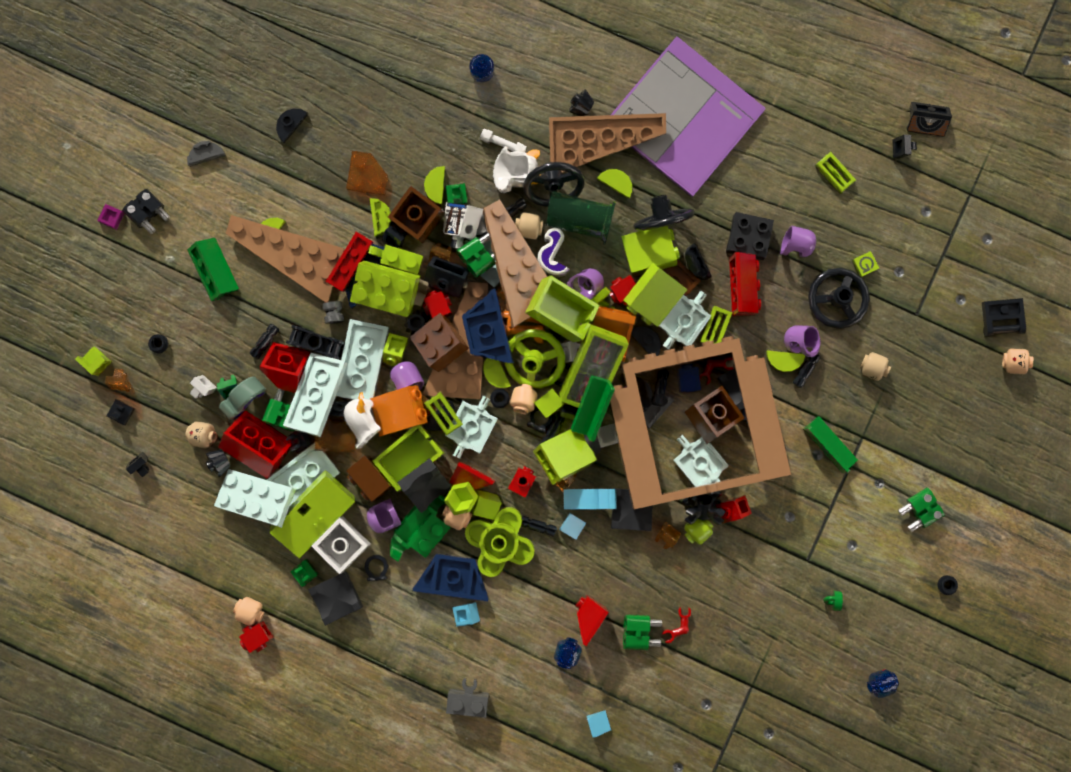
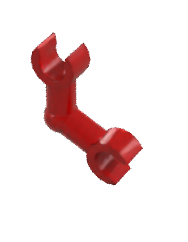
M728 357L723 360L709 359L703 373L698 376L697 381L699 382L702 376H706L707 382L705 385H708L711 382L710 374L714 367L732 370L733 368L727 367L725 363L727 360H733V358Z
M681 607L678 609V614L681 617L679 628L674 630L666 629L662 632V634H671V638L666 640V643H671L675 637L689 632L688 617L691 615L689 607L687 615L681 614Z

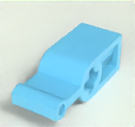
M564 489V509H617L616 489Z

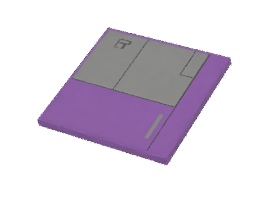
M676 36L611 115L666 113V134L631 148L688 195L693 197L766 108Z

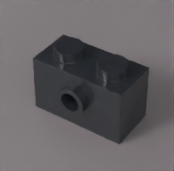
M433 256L428 264L424 281L428 282L429 287L446 292L451 296L460 297L470 271L468 268Z

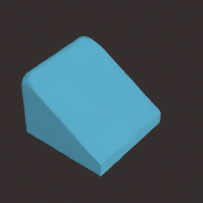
M569 513L559 530L577 539L586 522Z
M476 602L452 607L456 627L472 625L480 621Z
M606 711L587 716L593 738L611 730Z

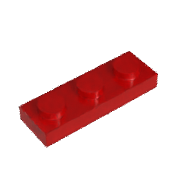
M355 232L325 282L344 293L357 271L358 263L364 260L370 246L374 242Z

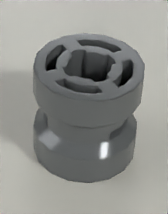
M341 301L322 304L323 310L326 312L324 317L325 324L345 321L344 315L341 313L343 308Z

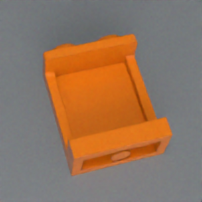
M599 305L593 325L624 336L629 343L636 315L632 312ZM627 350L623 356L622 362H625Z
M418 385L407 386L370 398L374 403L372 411L375 422L381 428L378 431L379 437L428 423L427 412L424 409L422 394Z

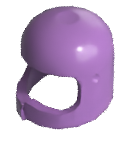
M790 226L783 238L780 254L787 256L791 251H798L800 257L811 255L816 246V235L811 230Z
M591 268L574 275L567 282V286L573 289V281L578 277V284L581 289L580 294L590 300L604 287V279L601 273ZM584 282L586 283V285H587L588 287L592 284V285H593V286L591 287L592 289H590V290L584 289V285H583Z
M792 326L785 333V346L792 353L802 351L807 357H813L820 349L819 332L814 326ZM806 347H812V351L809 352Z
M401 362L391 370V380L394 382L396 389L412 384L418 385L419 390L423 388L424 380L416 365L412 362Z
M391 498L371 507L367 511L368 524L376 533H383L401 525Z

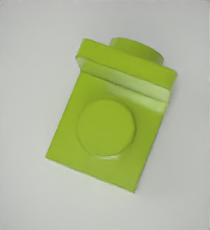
M389 333L383 350V362L390 366H396L403 362L408 338Z

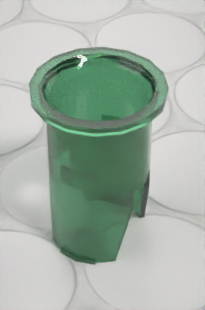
M552 192L545 225L598 238L603 242L602 245H606L616 201L607 205Z

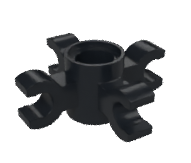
M716 491L710 495L702 494L683 499L682 502L685 505L692 506L686 510V514L689 516L685 518V521L692 525L697 519L708 520L711 518L716 525L723 523L724 519L721 517L725 514V511L714 507L721 503V500L718 498L722 493Z

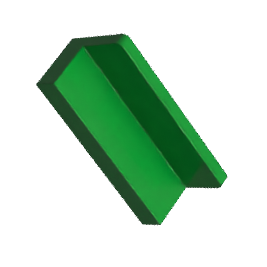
M216 238L196 241L187 249L211 302L219 300L224 294L235 292L239 289Z
M591 375L571 426L572 432L587 435L588 439L592 442L596 439L615 391L610 380Z
M819 416L803 429L842 473L851 471L849 468L858 459Z

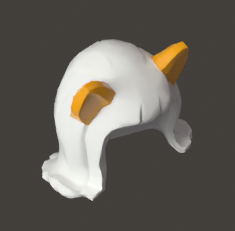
M504 147L495 161L493 178L497 190L501 193L511 191L512 187H523L527 175L539 166L537 163V159L540 156L539 150H531L528 153L520 151L509 152L507 150L508 147Z
M360 392L358 399L349 402L344 409L345 421L358 440L355 445L356 449L364 447L368 440L381 429L376 424L371 409L374 403L370 399H365L363 392Z

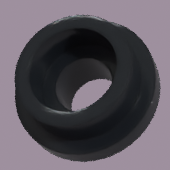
M161 334L153 335L148 342L149 349L157 354L165 352L169 345L168 339ZM161 341L162 345L158 348L156 343Z
M496 389L490 396V401L496 408H504L510 400L508 392L504 389ZM498 395L504 397L502 402H497L496 397Z
M944 575L938 580L937 587L942 594L952 595L957 591L958 583L954 577ZM948 581L950 586L946 589L944 584Z

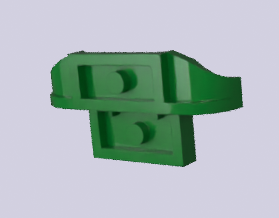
M442 495L433 500L422 513L414 505L401 521V525L396 527L391 539L390 556L397 562L400 560L403 552L410 547L426 558L451 528L436 516L438 514L437 510L445 503V498Z

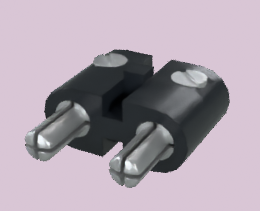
M148 189L141 191L136 196V199L127 203L122 210L138 228L144 227L150 234L156 231L149 223L153 216L155 217L159 214L165 221L170 219V216L163 210L164 204Z

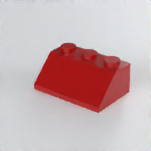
M735 252L729 258L732 316H753L758 314V310H761V299H758L757 291H760V280L757 279L756 272H759V261L756 260V255Z
M245 411L223 433L218 448L269 479L293 445L290 440L286 442V436Z

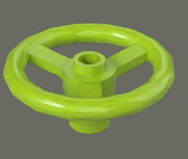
M528 329L517 333L509 341L511 353L516 348L524 356L522 368L528 373L526 379L515 370L513 363L505 362L509 375L518 384H527L533 388L541 389L552 385L561 377L565 368V353L561 343L552 334L539 329ZM528 337H539L548 341L554 349L544 353L538 350H529L521 340ZM557 357L558 364L554 373L547 379L535 381L536 373L540 371L544 361Z

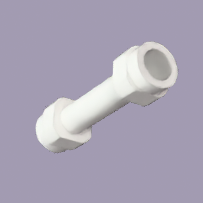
M483 129L480 140L488 144L492 142L502 147H508L511 151L525 153L527 146L519 142L515 144L493 135V131Z

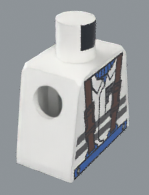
M446 202L443 232L453 236L451 247L459 249L463 246L464 238H475L483 209L470 205Z

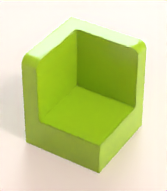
M92 347L84 357L77 356L75 358L91 375L99 376L112 362L97 347Z
M552 388L534 404L548 418L565 403L561 402L560 397Z
M469 482L453 485L445 498V503L454 515L468 513L479 496Z
M476 489L475 492L479 497L471 509L473 515L495 520L502 504L499 496Z

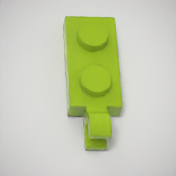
M385 245L384 250L370 246L368 252L369 255L381 258L380 264L415 275L419 274L424 257L389 245Z

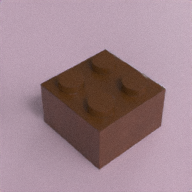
M410 186L388 218L423 244L443 218L445 211Z
M441 313L410 336L428 366L437 372H440L469 349L450 319Z
M723 386L685 411V414L706 444L745 418Z
M364 455L347 470L349 474L347 478L353 485L357 484L362 489L360 493L367 501L371 500L373 502L377 501L393 486L372 462L374 459L370 455Z

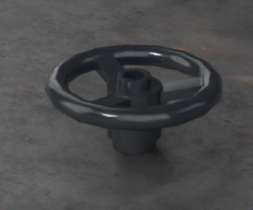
M549 162L536 167L527 175L523 183L524 194L529 201L545 207H556L570 203L581 194L585 187V180L581 171L577 167L563 162ZM562 171H568V172H569V173H566V174H563V175H562ZM577 179L575 189L570 194L557 199V191L563 187L564 183ZM532 182L544 184L545 189L549 191V199L536 196L531 190Z
M666 194L651 198L652 203H650L653 215L637 221L633 227L637 231H646L674 225L692 218L695 215V211L690 208L672 211L670 199H667Z
M840 267L828 269L816 277L811 284L808 300L810 309L817 320L825 326L840 329L851 327L863 318L868 310L870 296L868 287L862 277L852 270ZM831 276H845L841 286L830 294L816 296L818 287L824 280ZM852 280L858 285L862 296L861 306L856 314L850 306L853 300V291L849 288ZM831 303L834 307L842 308L848 320L835 321L827 318L821 313L817 304Z

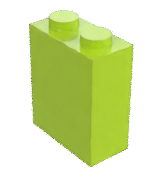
M668 226L621 236L632 277L643 275L652 263L660 269L677 265V259L680 258L678 248L673 247L672 241L675 240L673 230L668 229Z
M652 263L625 297L624 301L628 304L627 309L635 315L640 313L642 315L641 319L648 325L653 323L658 327L687 289Z
M571 429L541 443L533 450L552 485L589 467L597 460L584 435L572 432Z

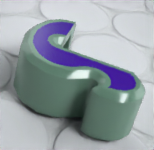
M255 376L249 377L230 392L229 397L220 403L219 409L229 420L233 421L245 411L255 398L264 395L266 388Z

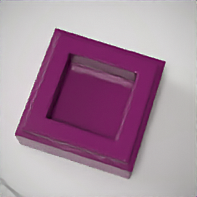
M105 204L97 221L117 230L124 213Z

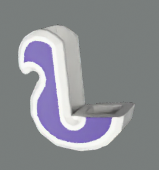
M552 228L547 231L545 242L549 243L538 252V262L544 272L549 276L557 278L565 276L569 272V268L553 261L564 241V234L558 228Z

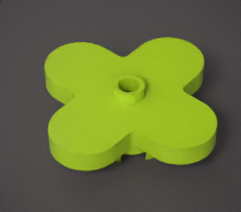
M505 507L498 512L493 523L476 519L466 527L465 537L467 541L481 549L478 568L485 576L494 577L499 575L507 561L524 565L529 563L534 556L535 547L533 543L518 534L522 525V516L517 509ZM497 539H503L504 543L498 544Z

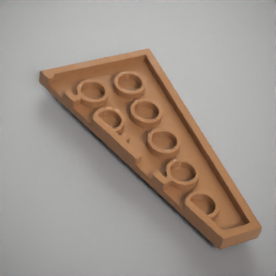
M666 113L549 118L550 162L569 163L579 167L665 135Z
M498 200L483 209V217L487 232L490 235L491 248L495 255V264L502 292L505 294L506 307L511 318V327L513 328L531 318L525 312L541 280L546 278L547 275L504 205Z
M231 215L226 235L325 303L330 301L333 286L325 281L344 252V248Z
M468 283L452 321V324L468 347L462 315L488 295V283ZM468 349L440 372L433 369L422 396H436L441 392L444 397L481 400L484 357L470 354V349Z

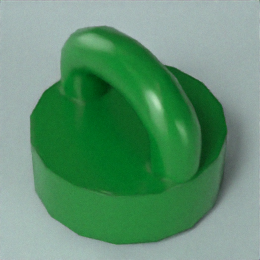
M833 591V595L825 597L823 601L827 605H832L833 611H841L843 594L841 591Z

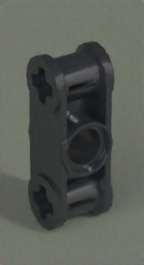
M295 325L291 326L292 332L289 340H286V344L301 349L304 348L326 357L340 359L338 356L342 345L345 344L344 341L326 337ZM318 338L319 345L313 348L312 340Z

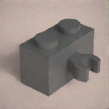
M464 678L462 681L464 690H449L446 714L486 718L489 693L474 691L477 687V679H474L472 686H468L466 684L467 678Z

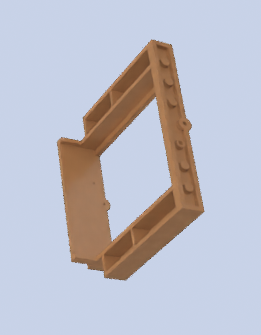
M733 336L721 339L722 342L715 344L714 340L707 341L695 348V345L683 347V350L678 352L675 349L663 351L664 355L660 356L652 353L644 355L645 359L637 360L636 357L625 359V363L621 365L623 372L621 376L626 388H623L622 385L614 386L615 391L609 404L633 509L791 475L764 357L758 359V355L746 357V361H744L739 338L733 339ZM732 354L759 473L662 494L635 375Z

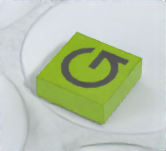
M871 251L852 260L860 277L879 269Z

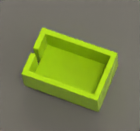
M368 261L358 263L355 281L358 282L353 285L350 302L405 317L412 314L420 281L419 275Z
M550 275L541 280L525 314L575 343L584 340L591 325L588 322L593 321L599 305Z
M422 425L412 427L372 461L397 492L402 490L397 483L429 458L434 463L445 454L435 440L429 441L431 436Z

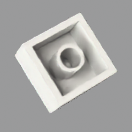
M340 517L312 547L341 574L371 543L344 517Z

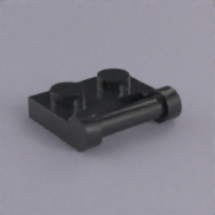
M1023 298L981 302L984 321L983 333L985 337L1002 333H1026ZM1016 319L1017 321L1016 325L993 326L992 321Z

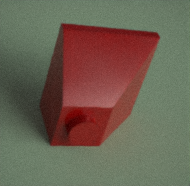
M273 342L260 365V370L278 389L296 393L311 352Z
M459 462L449 483L453 487L456 484L469 482L473 489L476 490L493 485L496 480L463 462Z
M586 595L585 598L581 597L575 606L578 608L576 613L582 642L585 646L588 645L609 613L605 606L589 595Z

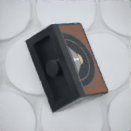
M911 102L909 107L911 117L907 131L944 137L952 119L950 107Z

